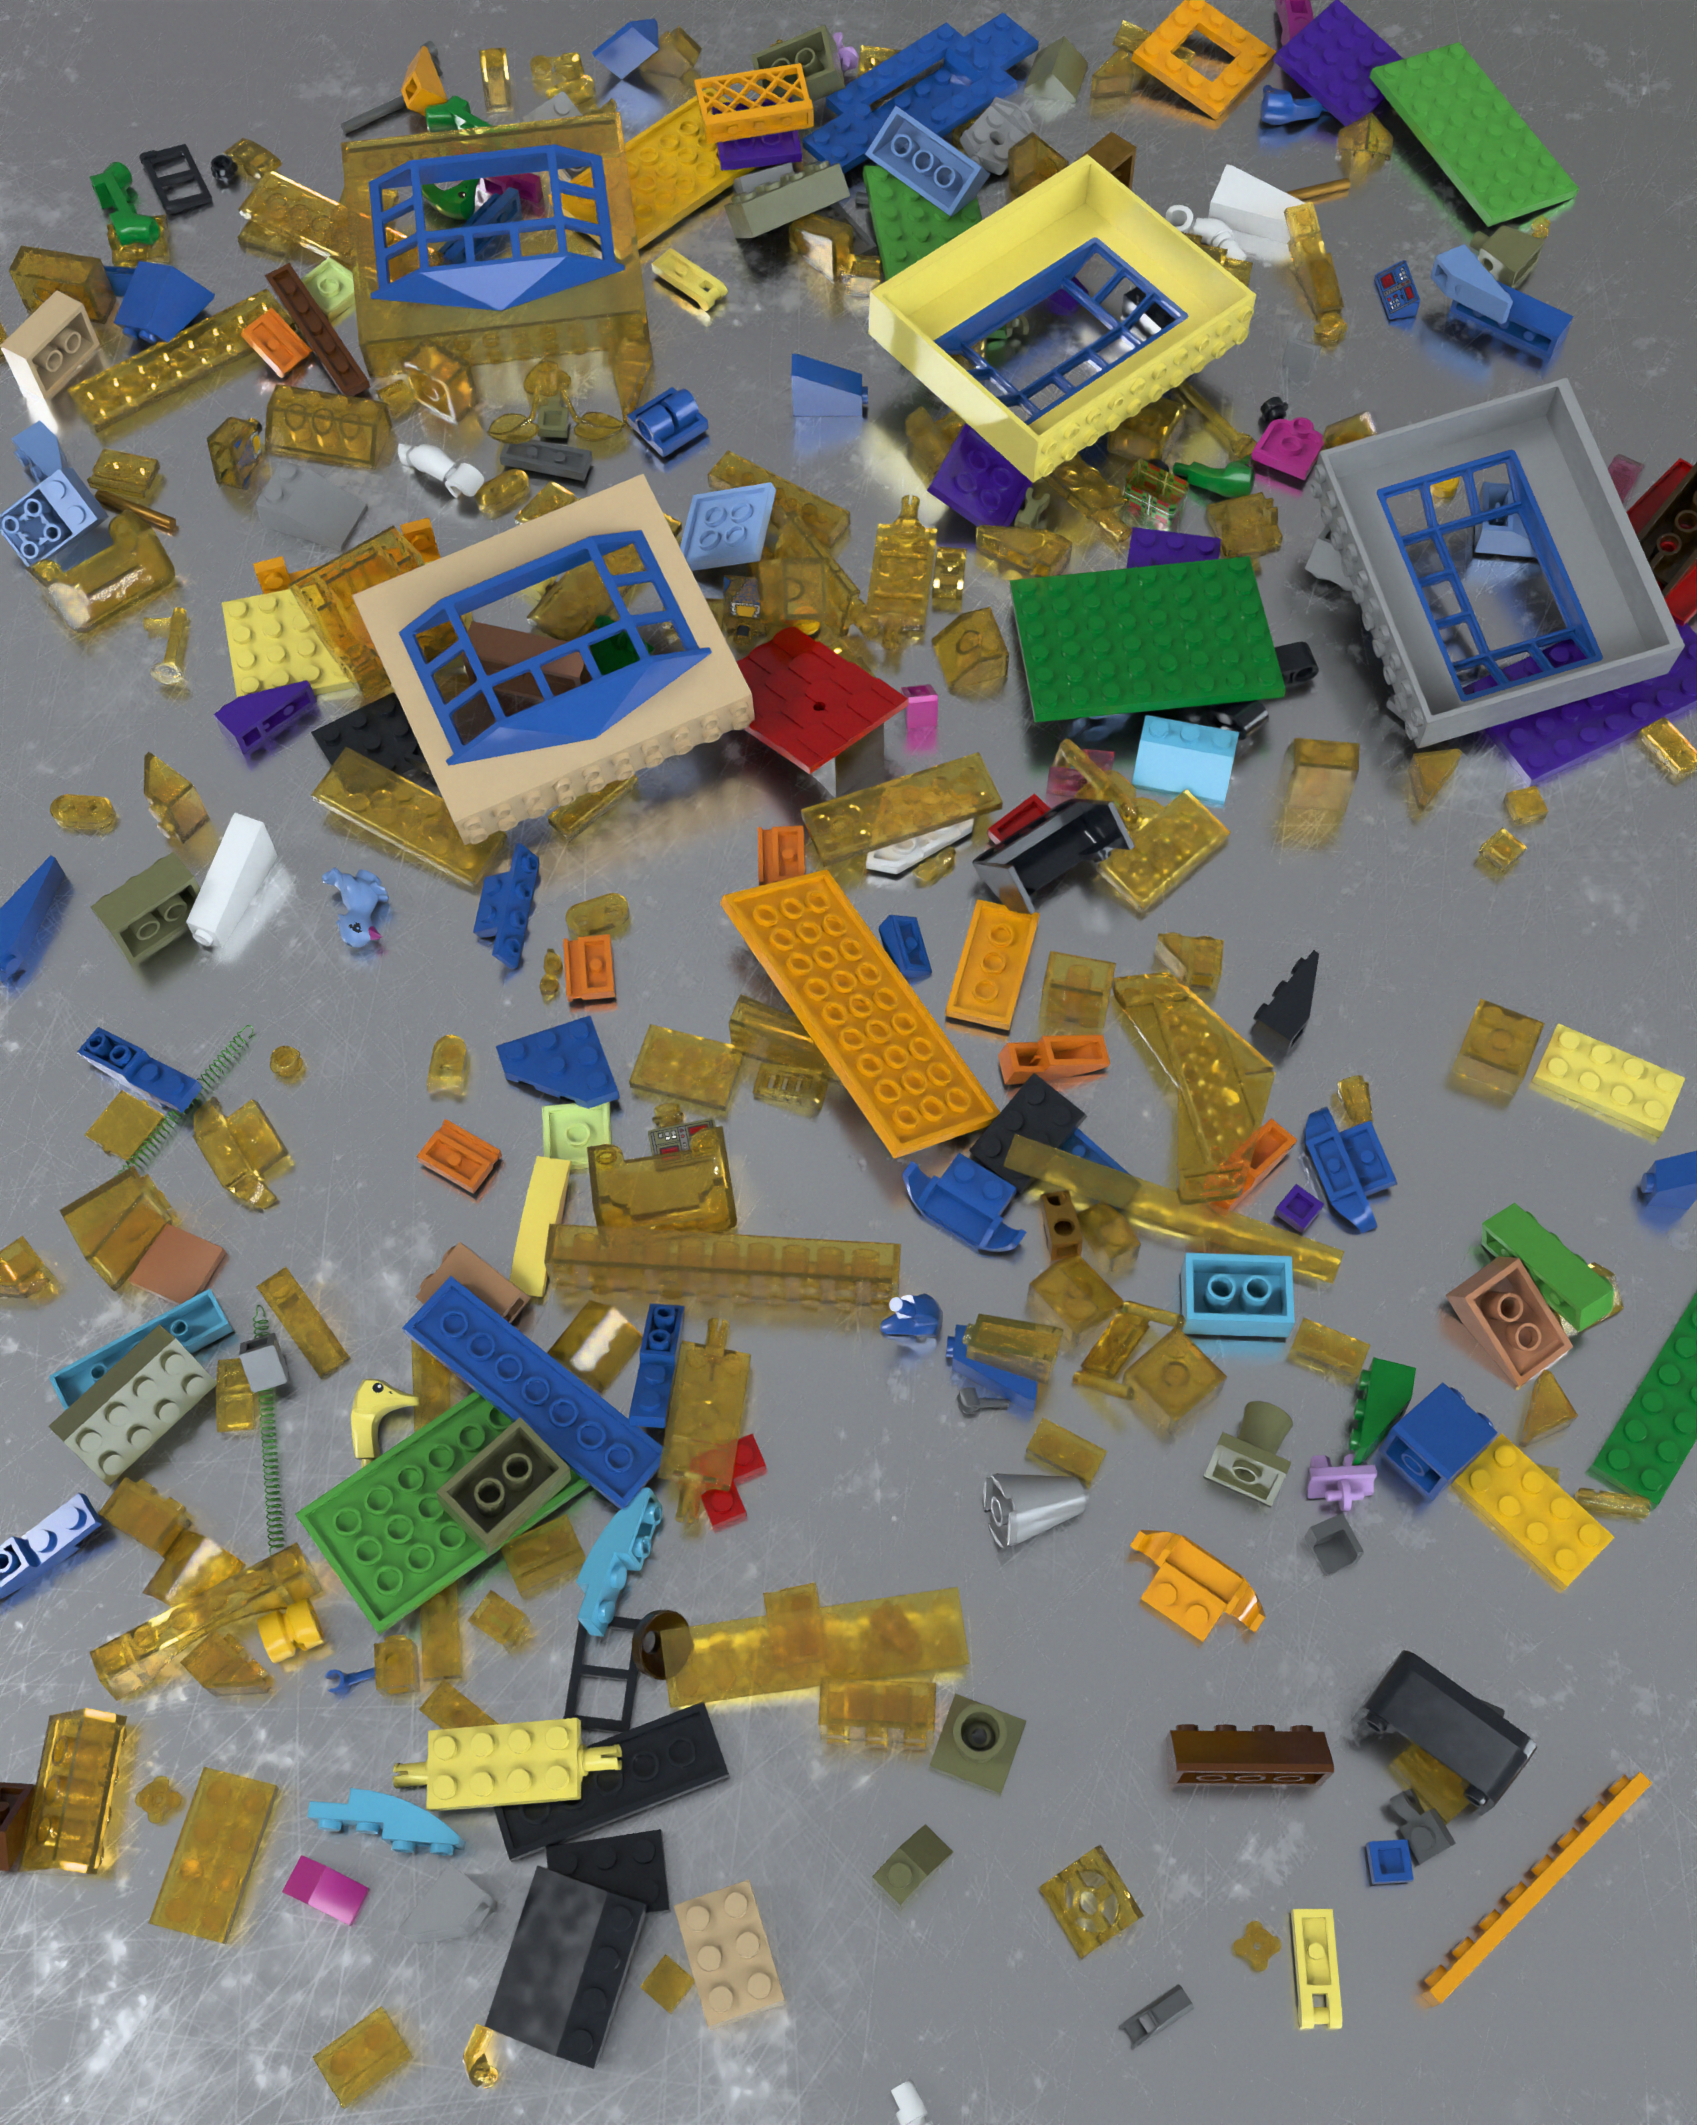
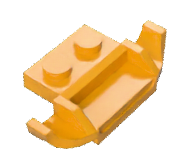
M1139 1530L1130 1544V1547L1145 1554L1160 1567L1140 1599L1202 1642L1205 1641L1223 1612L1229 1615L1232 1614L1255 1633L1266 1618L1258 1596L1246 1580V1577L1185 1535L1168 1531Z

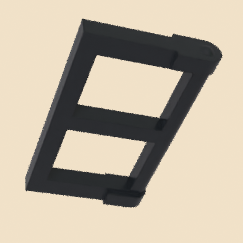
M186 144L140 154L139 159L151 180L166 214L182 212L183 209L213 202L212 196ZM180 156L184 157L189 170L157 177L152 164ZM194 179L201 192L200 194L169 201L162 187Z
M614 1616L607 1628L635 1632L641 1619ZM578 1620L563 1719L578 1718L581 1720V1729L612 1733L630 1730L638 1668L634 1663L632 1650L629 1670L582 1664L587 1630ZM580 1676L627 1681L621 1720L574 1715Z

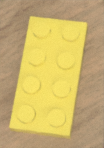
M1558 1023L1531 1082L1659 1138L1666 1127L1685 1077Z

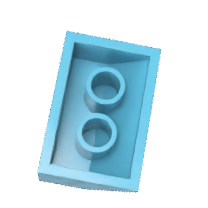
M1146 715L1131 787L1224 805L1239 732Z

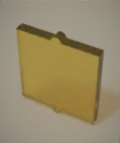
M121 1090L86 1132L85 1137L101 1146L106 1154L111 1152L125 1162L127 1160L132 1161L131 1155L136 1156L135 1151H140L139 1146H144L143 1141H148L147 1136H152L151 1132L156 1131V1126H160V1121L164 1122L165 1115L148 1106L146 1100L140 1101Z

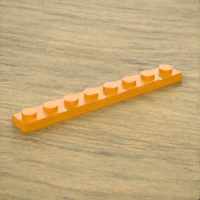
M1641 1771L1630 1778L1623 1774L1608 1789L1613 1796L1604 1805L1598 1800L1582 1816L1587 1823L1579 1831L1572 1827L1559 1839L1557 1844L1562 1849L1553 1858L1546 1854L1532 1867L1531 1871L1536 1876L1527 1885L1520 1881L1506 1894L1504 1898L1509 1904L1500 1913L1494 1908L1479 1922L1478 1926L1483 1931L1473 1941L1469 1936L1465 1937L1452 1950L1451 1953L1456 1959L1446 1969L1442 1964L1438 1965L1425 1978L1424 1981L1429 1987L1421 1995L1432 2007L1441 2004L1645 1792L1652 1782Z

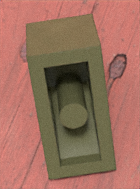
M925 1824L905 1841L872 1876V1883L901 1911L953 1854V1851Z

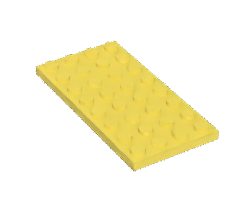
M433 561L222 602L236 696L240 697L306 680L310 683L314 695L390 681L352 595ZM471 612L459 616L467 633L473 621ZM451 621L416 634L418 643L428 663L458 641V636ZM461 654L440 670L465 666Z

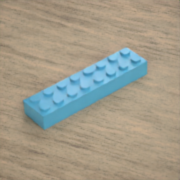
M209 1288L48 1376L64 1410L68 1409L159 1324L172 1334L190 1354L234 1331L211 1289Z

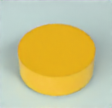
M1459 477L1431 485L1430 492L1440 498L1453 496L1459 485Z

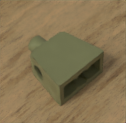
M1501 226L1491 237L1477 231L1470 242V247L1480 252L1478 260L1494 276L1496 281L1514 288L1538 262L1544 241L1508 226Z

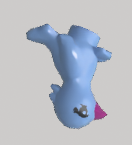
M336 867L322 875L323 883L335 886L341 891L343 903L348 910L346 915L338 914L340 920L336 921L342 940L348 946L360 948L370 941L382 938L383 936L375 929L371 920V913L376 907L377 902H388L390 898L385 887L381 886V880L373 873L360 869L355 877L348 873H341Z

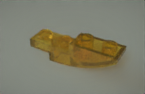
M1313 202L1286 208L1284 216L1290 236L1287 244L1296 274L1310 306L1316 315L1343 309L1344 303L1331 252L1326 253Z

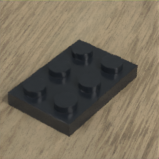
M1033 1073L969 1151L1003 1180L1015 1186L1019 1193L1023 1194L1087 1118V1115Z
M661 1829L546 1847L548 1869L649 1901L645 1915L671 1912L663 1833Z

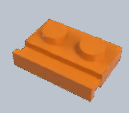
M272 307L264 315L262 314L243 329L241 333L244 340L281 378L298 366L302 360L309 357L312 352L310 347Z
M803 825L777 826L762 830V827H757L759 886L805 875Z
M610 934L578 937V940L568 941V938L563 939L566 996L568 1002L578 998L591 1000L615 997Z
M445 1119L439 1131H435L416 1157L419 1163L474 1194L493 1169L497 1159L500 1160L502 1157L501 1150Z

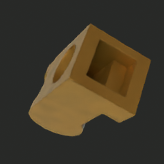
M1064 1190L1041 1194L1040 1205L1049 1244L1050 1260L1081 1256L1083 1238L1069 1191Z

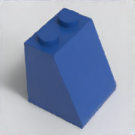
M139 261L113 323L123 329L122 333L133 340L138 341L139 338H142L152 344H155L156 341L168 343L214 299L215 294L173 266Z
M1442 1382L1392 1427L1378 1450L1434 1501L1492 1442L1498 1432L1494 1429L1489 1418L1482 1413H1476L1466 1404L1464 1396L1458 1390L1452 1387L1449 1388Z

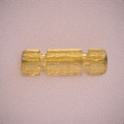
M1579 1488L1576 1492L1575 1501L1585 1510L1591 1511V1508H1595L1596 1512L1622 1516L1630 1513L1631 1517L1642 1519L1649 1516L1650 1500L1647 1497L1634 1495V1498H1630L1628 1494L1599 1490V1493H1595L1594 1489Z

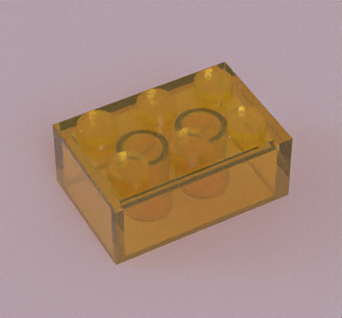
M21 245L9 268L10 275L28 312H35L58 290L83 303L90 322L106 324L117 301L100 258Z
M821 1678L818 1719L820 1739H826L827 1744L831 1746H849L850 1741H865L866 1747L887 1748L888 1742L903 1743L904 1749L924 1750L926 1749V1744H934L936 1683Z

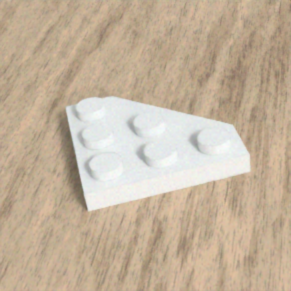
M885 783L866 860V869L899 874L968 835L973 830L978 799Z

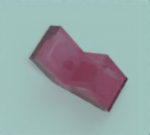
M1617 454L1609 465L1608 472L1623 504L1626 502L1636 480L1642 475L1646 465L1624 455Z
M1083 749L1081 770L1049 766L1046 794L1079 797L1112 775L1115 752Z

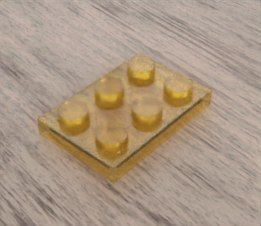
M650 1024L629 1084L631 1088L726 1112L745 1056V1048Z

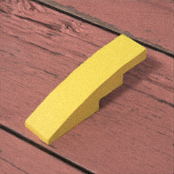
M537 1156L533 1168L510 1274V1281L531 1296L544 1297L549 1264L553 1262L557 1231L561 1229L571 1161Z

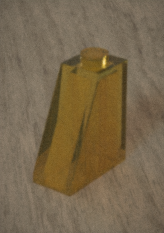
M810 213L797 219L789 226L790 248L832 283H835L854 270L853 227L851 225Z
M978 1314L975 1325L968 1324L962 1344L967 1345L966 1358L1048 1385L1059 1354L1063 1329L1045 1324Z

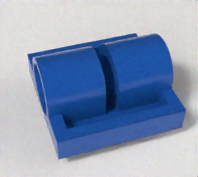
M671 387L627 415L628 424L662 457H665L709 429L708 420L699 412L696 400L684 388L677 391Z

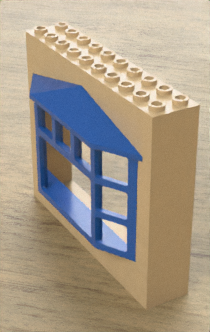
M644 474L352 595L464 845L481 843L490 834L499 830H511L520 821L527 818L541 817L550 808L557 805H568L574 802L578 796L587 792L596 793L610 782L617 779L620 781L626 780L640 769L656 767L670 756L686 754L693 749V746L703 742H714L723 733L733 729H744L750 725L751 721L755 720L752 693ZM633 543L646 571L611 575L602 556ZM589 561H593L620 620L489 676L486 675L459 616ZM647 582L653 583L666 611L638 615L629 614L617 587ZM451 621L458 636V641L428 663L418 643L416 634ZM671 622L685 651L649 655L636 627ZM626 631L640 660L607 675H601L588 647ZM465 652L477 681L446 704L434 674ZM574 652H579L592 680L558 696H554L541 667ZM531 672L544 701L511 716H505L493 691V687ZM484 693L496 722L465 745L452 715L479 694Z

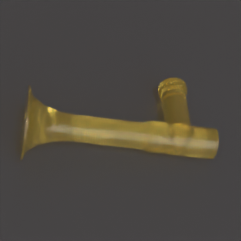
M175 608L172 618L145 617L143 619L145 631L169 629V638L163 662L153 665L150 670L152 677L163 684L174 685L183 679V673L176 667V657L187 616V611L184 608Z

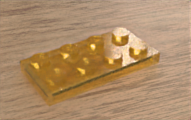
M208 1767L203 1768L149 1924L226 1945L279 1790L278 1786Z

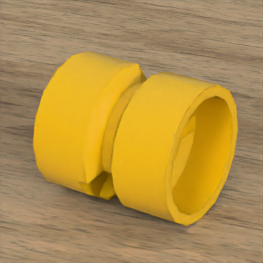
M308 1597L288 1605L286 1613L276 1610L257 1619L262 1642L269 1658L274 1664L294 1656L298 1647L306 1651L325 1642L317 1613Z

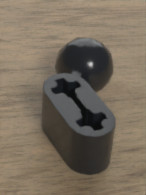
M1257 700L1207 705L1211 709L1208 712L1210 725L1214 728L1239 732L1238 739L1240 740L1246 739L1269 722V714L1266 708Z

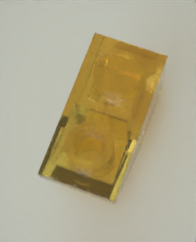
M678 26L672 32L666 31L659 38V50L641 63L639 69L642 72L679 78L695 66L702 48Z
M1175 932L1158 933L1154 955L1185 987L1218 989L1222 974L1224 940L1214 939L1210 936H1182Z
M214 1629L180 1662L203 1688L213 1696L267 1694L272 1689L264 1680L269 1673L254 1658L248 1663L239 1654L244 1647L230 1633L223 1637Z

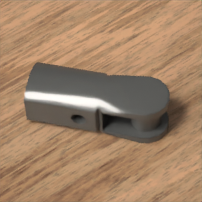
M1177 1984L1129 2017L1120 2027L1122 2030L1127 2029L1134 2040L1132 2046L1135 2049L1193 2010L1194 2006L1183 1988ZM1146 2013H1148L1156 2026L1149 2033H1147L1139 2020Z

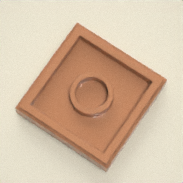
M164 1222L128 1281L131 1285L178 1306L202 1293L225 1256L226 1251L216 1244Z

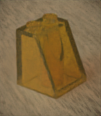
M1294 738L1284 754L1282 807L1346 812L1359 772L1360 743Z
M135 1166L130 1167L59 1210L86 1261L113 1291L121 1288L134 1272L140 1260L169 1224L172 1225L174 1223L167 1211L172 1206L162 1190L159 1191L148 1173L142 1176Z

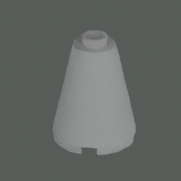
M996 1473L990 1475L991 1477H987L984 1482L985 1511L992 1510L995 1521L988 1523L995 1541L1003 1548L1012 1547L1083 1513L1085 1505L1089 1503L1087 1487L1084 1483H1080L1076 1477Z

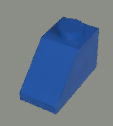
M1697 1151L1656 1160L1647 1173L1643 1174L1641 1180L1642 1193H1646L1647 1206L1689 1209L1697 1199Z

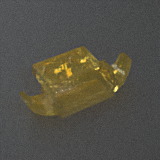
M920 406L906 417V434L935 476L959 431L966 422L954 411L934 422L924 407Z
M212 1096L196 1110L193 1123L195 1134L192 1137L223 1188L243 1200L266 1209L277 1201L278 1198L263 1182L266 1179L263 1173L288 1155L289 1152L257 1101L251 1099L227 1117L221 1113L217 1106L220 1103L218 1099Z

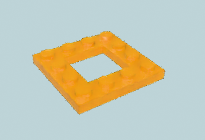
M1184 0L1133 52L1131 60L1210 117L1217 120L1268 66L1277 51L1206 1ZM1195 30L1235 57L1213 82L1173 55L1178 47Z

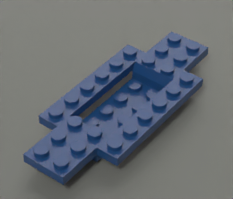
M1001 13L965 37L946 22L845 85L846 89H841L826 97V106L838 117L804 137L803 148L819 162L829 160L830 164L840 163L842 172L845 174L869 158L865 153L895 106L943 138L985 111L995 97L1003 99L1017 90V80L1010 76L1006 70L1037 51L1039 41L1005 13ZM944 58L943 67L871 112V108L868 105Z

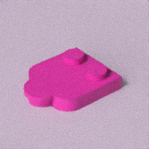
M1297 417L1292 421L1276 419L1269 424L1253 449L1252 460L1305 480L1317 461L1319 452L1323 449L1324 437L1314 430L1313 423L1307 418Z

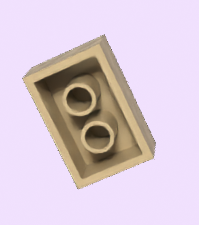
M56 290L0 347L18 385L45 400L100 343L83 303Z
M750 1880L673 1905L706 2023L710 2030L786 2004Z

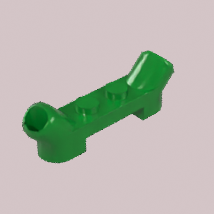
M452 96L444 104L428 105L425 109L428 130L432 134L453 132L464 141H469L477 147L488 151L532 147L529 139L518 129L509 125L504 131H501L472 115L469 102L458 96Z
M112 162L103 173L90 176V182L101 208L106 209L113 206L116 211L110 213L109 217L121 247L133 243L154 245L159 239V226L155 218L137 214L133 202L130 201L126 191L133 182L129 169L120 162Z

